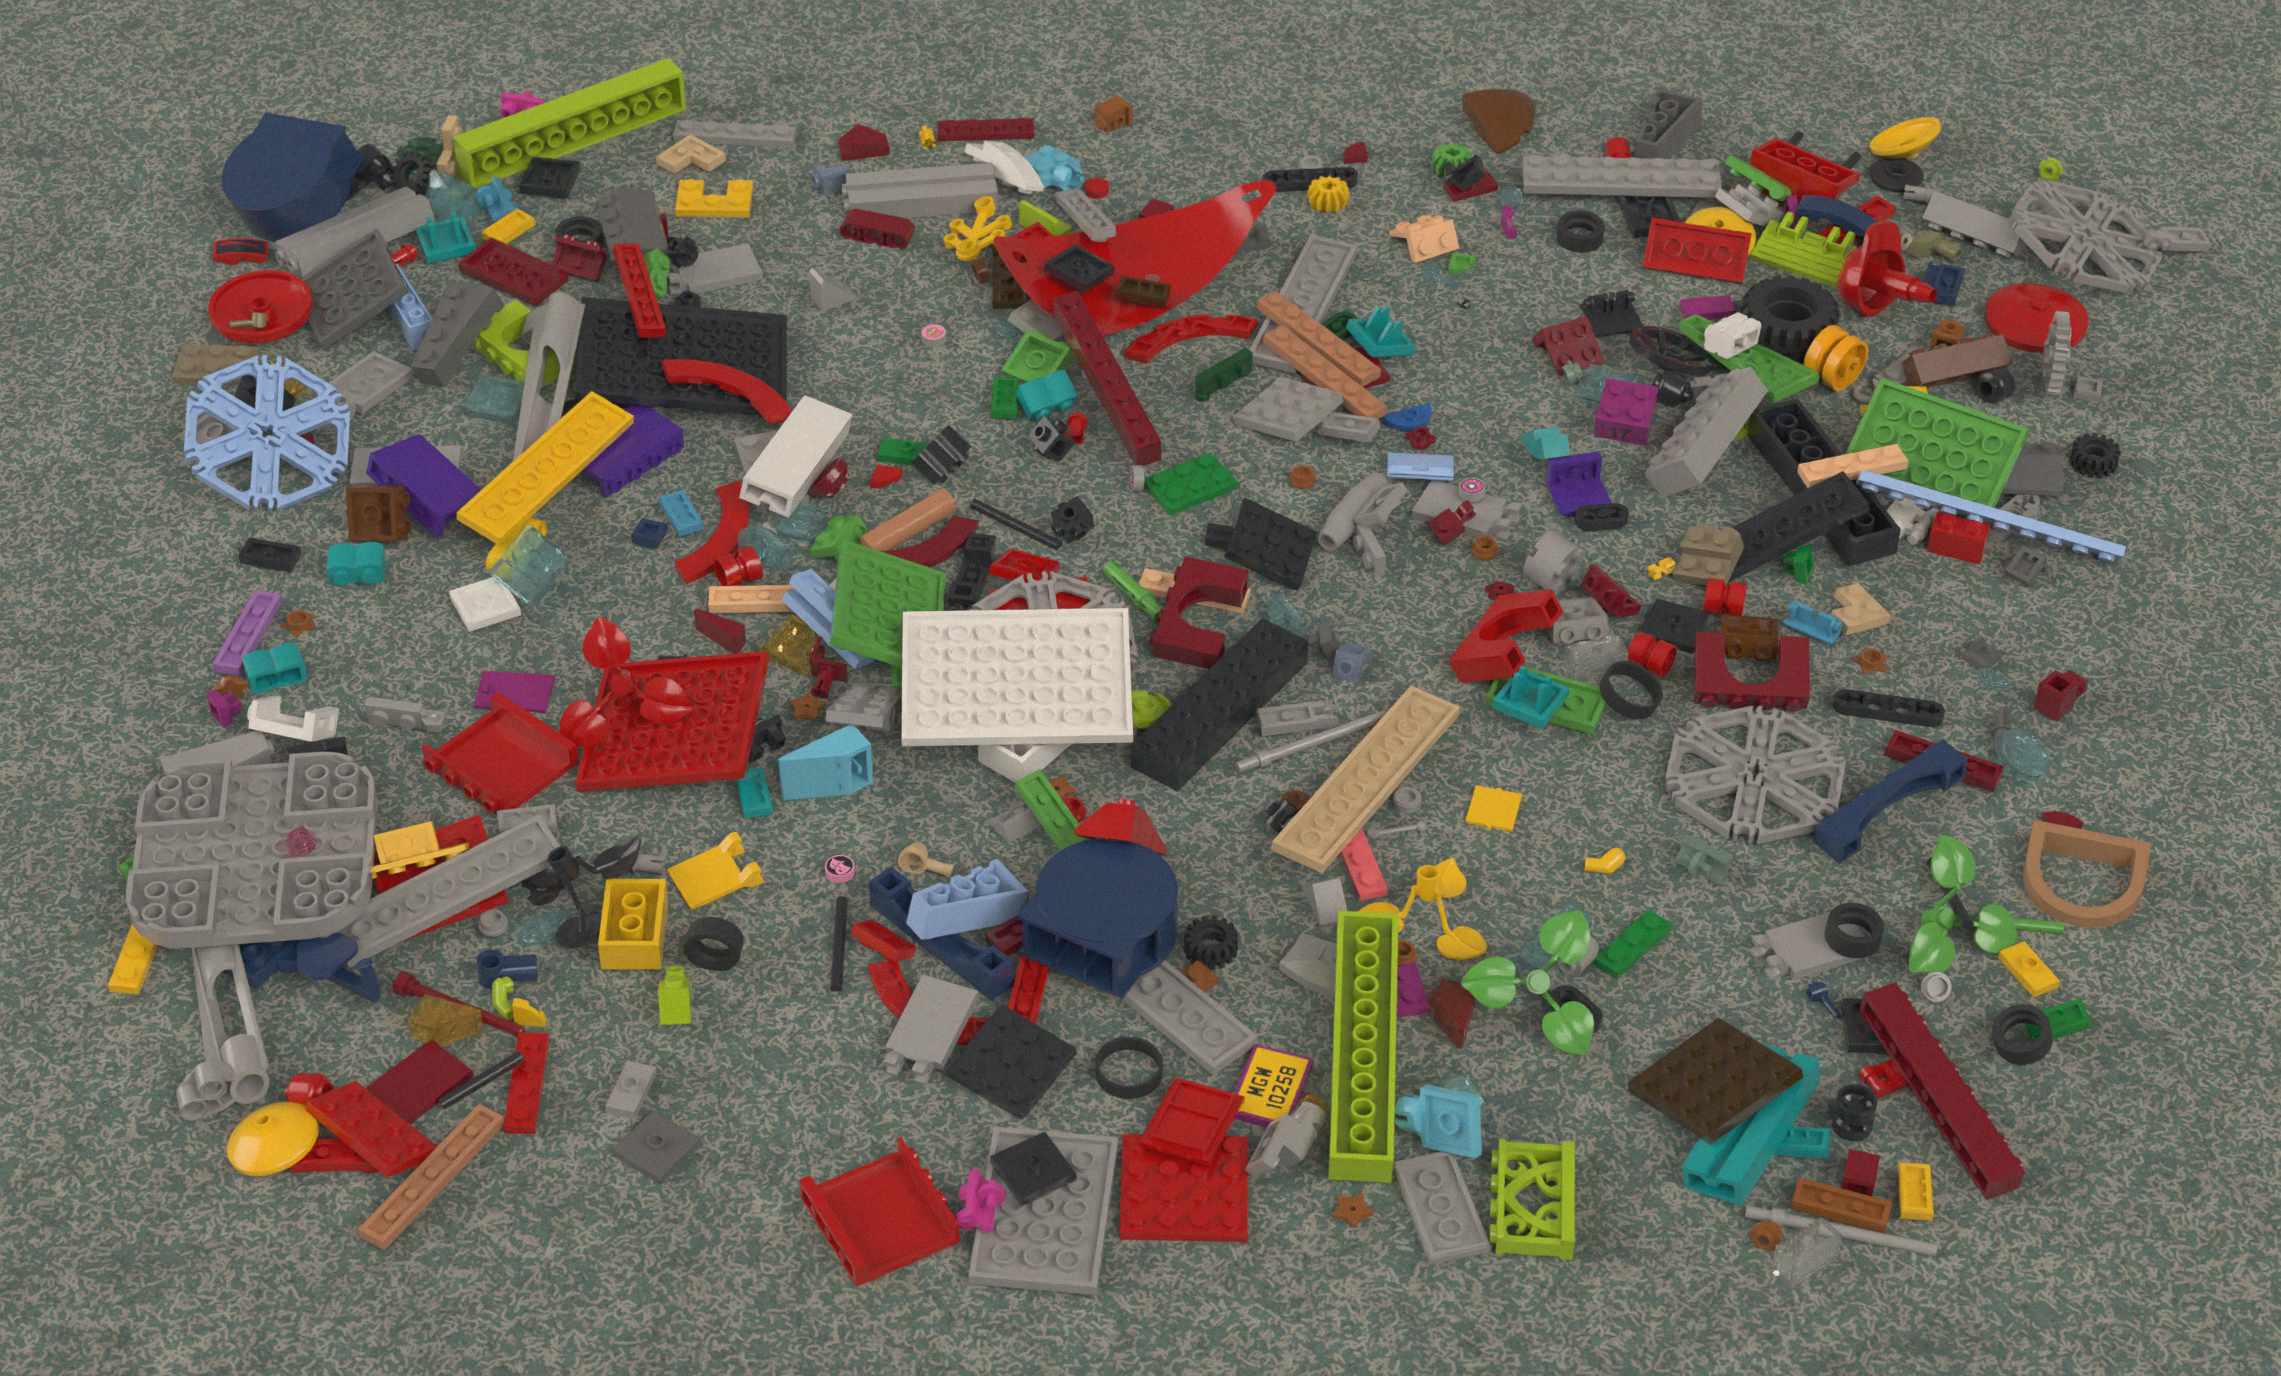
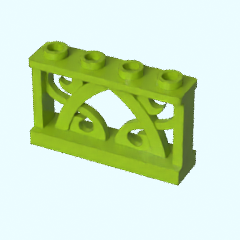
M1499 1138L1498 1150L1492 1149L1491 1168L1497 1169V1174H1491L1490 1193H1496V1199H1491L1490 1218H1496V1224H1490L1489 1242L1496 1244L1495 1255H1502V1253L1555 1256L1560 1257L1562 1260H1572L1575 1244V1142L1562 1141V1145L1505 1142V1139ZM1510 1160L1527 1161L1531 1169L1527 1170L1523 1163L1517 1161L1519 1169L1511 1170L1507 1163ZM1538 1162H1549V1163H1545V1164L1538 1165ZM1505 1178L1511 1180V1182L1506 1187ZM1543 1178H1546V1183L1553 1180L1557 1182V1185L1550 1187L1545 1184ZM1533 1182H1536L1537 1187L1545 1195L1560 1199V1201L1542 1206L1536 1216L1527 1211L1515 1198L1521 1190ZM1504 1206H1505L1506 1209L1511 1213V1214H1509V1215H1507V1216H1505V1217H1504ZM1547 1213H1553L1557 1216L1554 1220L1549 1219L1548 1216L1546 1221L1542 1220ZM1509 1225H1516L1518 1227L1516 1234L1524 1232L1526 1227L1531 1229V1231L1526 1236L1509 1235L1506 1229ZM1537 1233H1538V1234H1541V1235L1546 1236V1237H1536V1236H1537Z

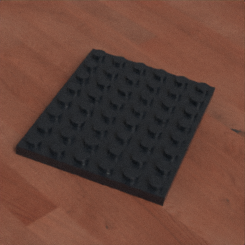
M581 298V304H585L579 332L575 400H582L592 391L613 404L621 403L638 406L706 410L719 413L730 412L744 415H761L751 405V401L748 398L719 389L717 384L669 383L662 368L663 360L687 359L717 363L743 371L774 389L787 403V315L658 304L666 327L665 337L649 339L639 337L628 301Z

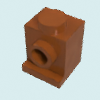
M1116 95L1095 106V125L1106 133L1119 129L1125 124L1130 126L1133 124V106Z
M1941 320L1933 332L1930 350L1939 345L1940 341L1952 343L1951 346H1953L1956 342L1963 340L1966 326H1962L1956 320Z

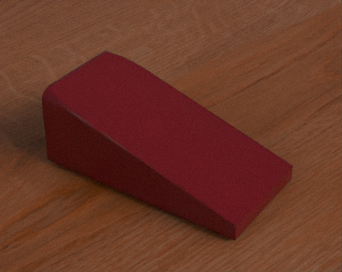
M697 608L694 610L697 631L732 654L739 653L745 646L744 624Z

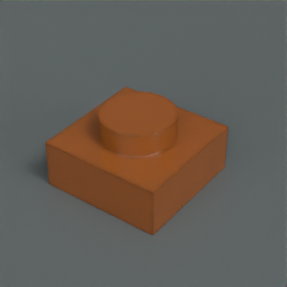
M1196 961L1180 972L1203 992H1207L1218 984V976L1200 961Z

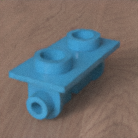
M1792 601L1788 607V612L1791 613L1783 621V625L1833 645L1842 634L1841 628L1843 623L1839 621V618L1821 611L1816 616L1814 615V608L1800 601Z

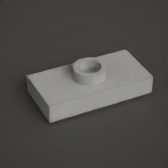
M552 804L497 811L498 832L501 834L539 814L551 833L558 832L556 806Z
M627 1061L605 1105L606 1113L635 1119L657 1074L656 1067Z

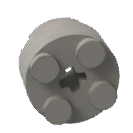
M1552 530L1542 536L1534 546L1538 551L1534 557L1530 555L1527 557L1523 574L1545 590L1552 589L1555 596H1557L1564 589L1567 580L1573 582L1579 576L1581 568L1578 565L1586 551L1560 533Z

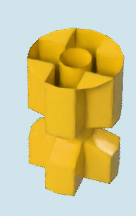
M923 126L922 131L918 132L922 147L928 149L927 146L932 145L935 148L936 140L932 128L927 129V126Z
M1667 557L1659 561L1658 566L1656 564L1648 566V577H1652L1656 581L1662 577L1661 573L1664 576L1673 573L1676 567L1674 560Z

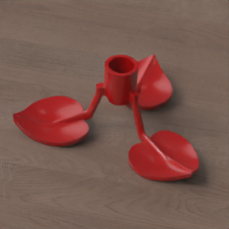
M597 617L584 638L582 651L586 661L593 667L603 669L610 665L611 669L615 672L610 681L611 691L595 709L587 700L581 699L571 703L561 717L559 733L577 744V747L587 748L597 745L604 739L608 727L605 717L598 712L615 694L625 696L631 690L639 698L644 699L640 706L641 715L654 724H668L680 720L692 710L693 704L682 687L668 677L652 679L646 685L645 694H643L638 689V685H635L634 675L630 671L621 670V668L615 665L623 664L630 658L631 645L627 636L613 622L603 617Z

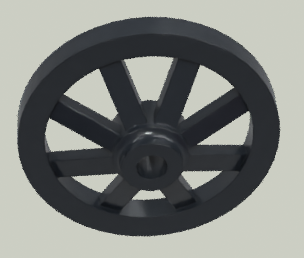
M1636 327L1633 329L1629 339L1631 347L1638 354L1664 370L1703 375L1709 373L1715 363V358L1689 337L1663 327ZM1650 338L1657 339L1658 346ZM1667 341L1672 342V343H1674V344H1677L1678 346L1676 347V346L1667 344ZM1688 349L1694 354L1684 355V351Z

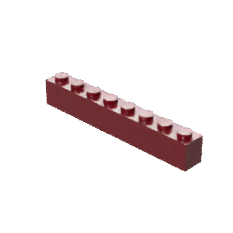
M1078 290L1054 298V318L1135 465L1144 466L1160 461L1161 440Z
M1897 982L1864 993L1859 1010L1986 1200L2019 1189L2025 1173L2023 1163L2018 1157L2014 1156L2008 1147L2004 1135L1999 1133L1992 1124L1987 1110L1982 1109L1975 1099L1972 1088L1965 1084L1959 1075L1955 1063L1948 1059L1940 1041L1933 1037L1927 1028L1924 1017L1920 1014L1918 1015L1911 1004L1909 995L1901 990Z

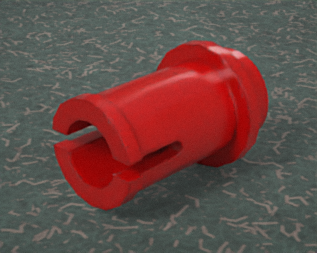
M404 244L400 250L391 254L399 267L408 262H415V258L418 257L415 247L411 244Z
M1075 412L1067 420L1069 435L1076 442L1075 444L1082 445L1085 441L1084 434L1088 426V419L1083 413Z

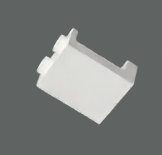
M276 695L253 700L248 708L249 729L310 742L334 737L336 733L339 708L328 706L305 711L304 718L280 713L281 696Z

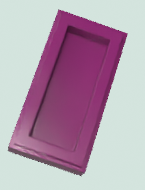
M1730 295L1680 299L1679 306L1684 319L1694 314L1708 320L1723 319L1736 313Z

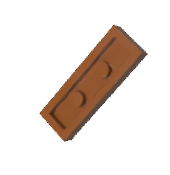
M1799 1177L1791 1209L1885 1233L1893 1202Z

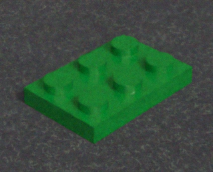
M1209 452L1144 478V488L1172 516L1238 489V481Z

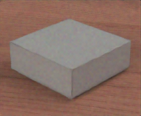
M2077 376L2073 398L2099 402L2103 381Z

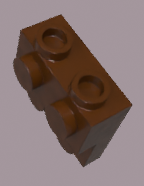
M405 485L346 487L349 541L397 542L408 539L412 523L409 518H406V508L410 504V495L405 491Z
M1721 614L1720 626L1721 633H1725L1726 657L1731 659H1740L1742 656L1753 657L1758 661L1777 659L1779 642L1777 619Z

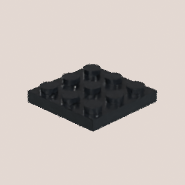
M1244 497L1237 512L1224 558L1292 590H1299L1317 531Z
M1001 1004L947 1069V1075L994 1105L1023 1120L1074 1058L1076 1047Z

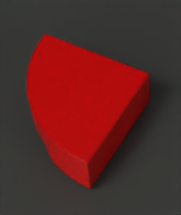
M877 465L870 480V488H884V485L899 482L903 477V469Z

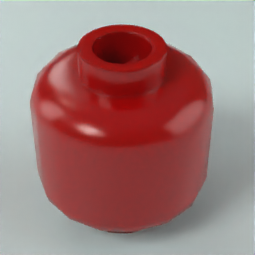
M298 1073L292 1077L286 1086L285 1097L288 1102L306 1106L308 1100L334 1090V1087L324 1074Z

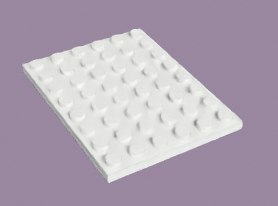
M1128 608L903 612L902 746L1133 742Z

